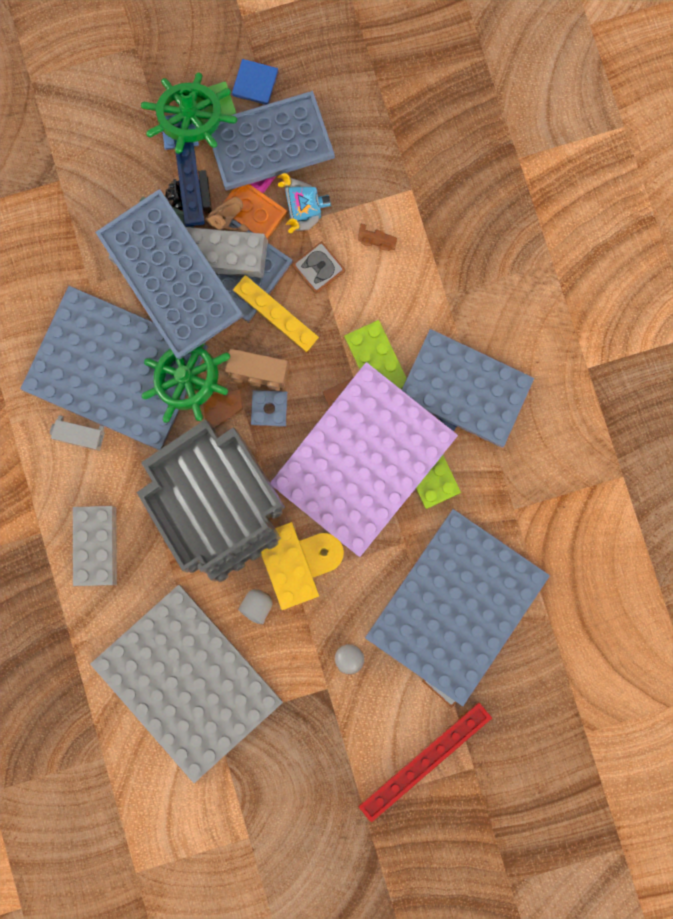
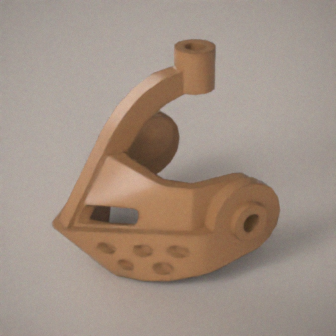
M237 197L224 202L205 217L210 226L218 230L247 232L249 230L244 223L239 228L228 227L231 220L243 209V202Z

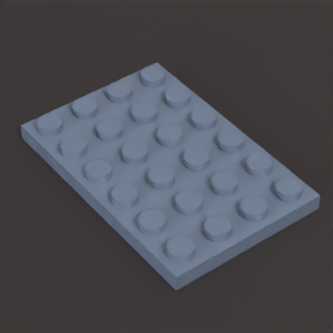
M313 91L234 114L232 116L237 117L235 124L220 122L218 128L212 134L213 138L217 141V147L213 148V152L226 191L335 158Z
M430 329L402 391L432 415L503 448L534 378Z

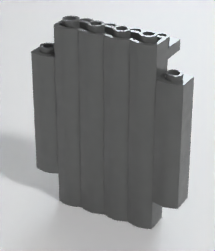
M205 419L141 462L152 482L136 493L182 571L194 573L200 570V572L206 573L211 581L222 582L229 577L228 574L231 571L241 570L249 559L252 561L256 560L262 555L261 552L264 549L268 548L270 550L279 544L278 541L281 537L269 518L275 519L283 513L282 510L286 507L242 436L234 427L219 437L212 424Z

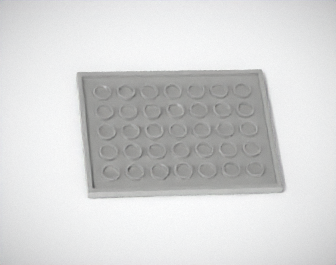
M181 585L175 587L90 664L193 783L200 779L283 703L280 697Z

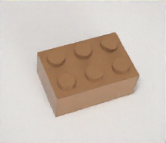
M230 349V359L227 360L225 373L231 379V382L242 384V381L249 382V385L261 388V385L268 386V389L272 391L285 390L289 372L287 360Z

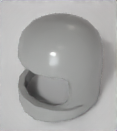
M253 589L247 593L238 610L249 620L257 624H264L273 602L271 597L265 592Z
M346 644L337 650L335 663L340 672L354 674L362 668L364 655L357 646Z

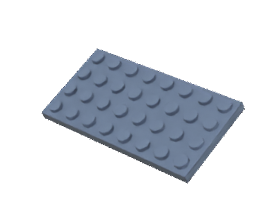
M160 189L95 232L178 360L244 316Z

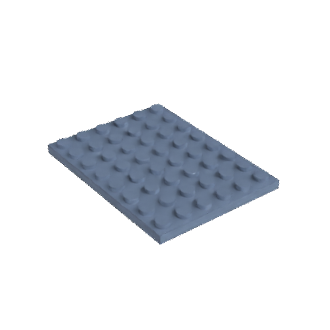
M68 286L20 389L157 450L163 448L180 411L175 409L170 421L164 423L162 418L168 404L163 402L158 395L147 400L141 397L143 392L154 388L153 376L155 369L146 366L144 360L150 358L158 362L162 355L170 349L154 322ZM204 344L203 348L207 350L208 346ZM187 354L183 357L186 365L191 354ZM201 356L198 357L194 368L201 364L203 360ZM175 360L170 366L177 369L178 365ZM166 373L165 382L174 378V376ZM177 385L167 389V392L171 397L173 396V393ZM185 388L179 400L185 399L187 395Z
M452 509L365 639L458 704L464 706L550 575Z

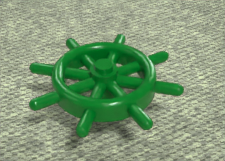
M200 72L195 74L193 83H181L172 86L167 78H163L161 83L166 91L160 96L158 102L144 101L141 103L142 109L156 111L159 124L146 132L147 137L151 138L163 131L168 137L177 140L175 147L177 154L182 153L185 142H197L203 139L212 148H216L217 141L213 138L212 134L216 131L220 122L232 124L237 122L236 116L221 113L219 100L229 96L231 90L225 88L215 94L210 88L201 85L203 75ZM197 97L205 99L196 104ZM175 100L179 107L170 106L169 104ZM210 105L213 108V112L201 111ZM165 113L177 114L168 120L165 118ZM198 118L208 119L209 121L203 125ZM182 121L181 129L173 126ZM193 124L196 128L189 129V125Z
M203 343L188 353L191 356L187 365L183 357L179 360L176 358L171 348L162 355L158 362L146 358L144 364L155 369L153 376L154 388L143 392L141 395L142 399L147 400L158 395L163 402L168 404L162 418L164 423L170 421L175 409H192L195 419L201 421L203 415L200 405L205 403L213 392L222 395L228 394L226 387L217 384L219 376L217 365L229 360V353L226 352L214 358L203 348L205 344ZM201 356L205 363L194 368L198 357ZM175 360L178 365L177 369L170 366ZM207 371L206 380L198 377V374ZM166 373L174 376V378L165 382ZM177 385L173 393V396L171 397L168 394L167 389ZM185 388L188 398L179 400Z

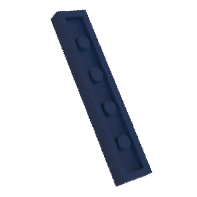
M185 142L182 153H176L185 226L205 225L194 143Z

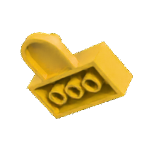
M292 522L275 528L281 537L278 541L279 544L270 550L266 548L261 553L282 610L319 597L313 578L336 569L343 559V546L335 536L328 533H320L299 541Z

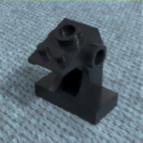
M206 170L198 171L202 206L206 214L212 211L208 175ZM173 179L165 191V197L172 207L183 210L180 183Z

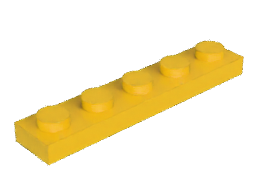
M246 275L232 290L305 352L319 338Z

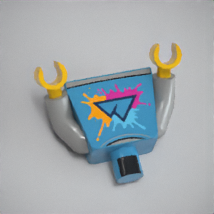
M286 173L281 174L278 178L283 179L284 182H279L278 186H287L285 190L291 218L286 225L292 226L288 232L293 233L295 230L311 229L321 218L320 208L331 206L329 195L318 197L316 187L290 178Z

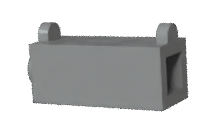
M61 415L58 416L55 424H52L50 429L51 439L100 451L105 434V426L100 425L98 430L64 422V416Z

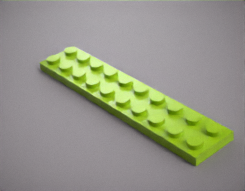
M379 320L344 335L359 370L367 362L402 390L407 378ZM443 455L416 487L425 509L461 493Z

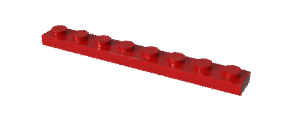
M478 702L358 806L359 809L372 823L488 723L492 717Z

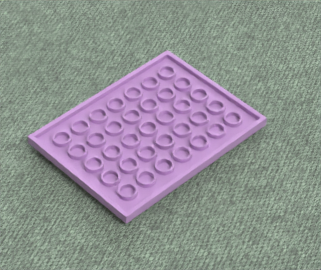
M366 362L270 483L287 499L356 555L361 557L458 435Z

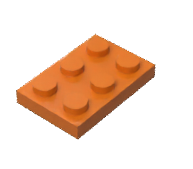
M250 184L234 188L224 201L226 202L233 197L241 199L243 209L233 219L241 225L244 223L253 233L265 234L267 240L288 213L286 209Z

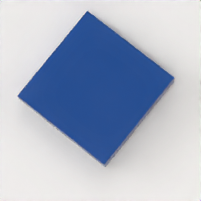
M242 59L232 96L264 105L269 104L278 68Z

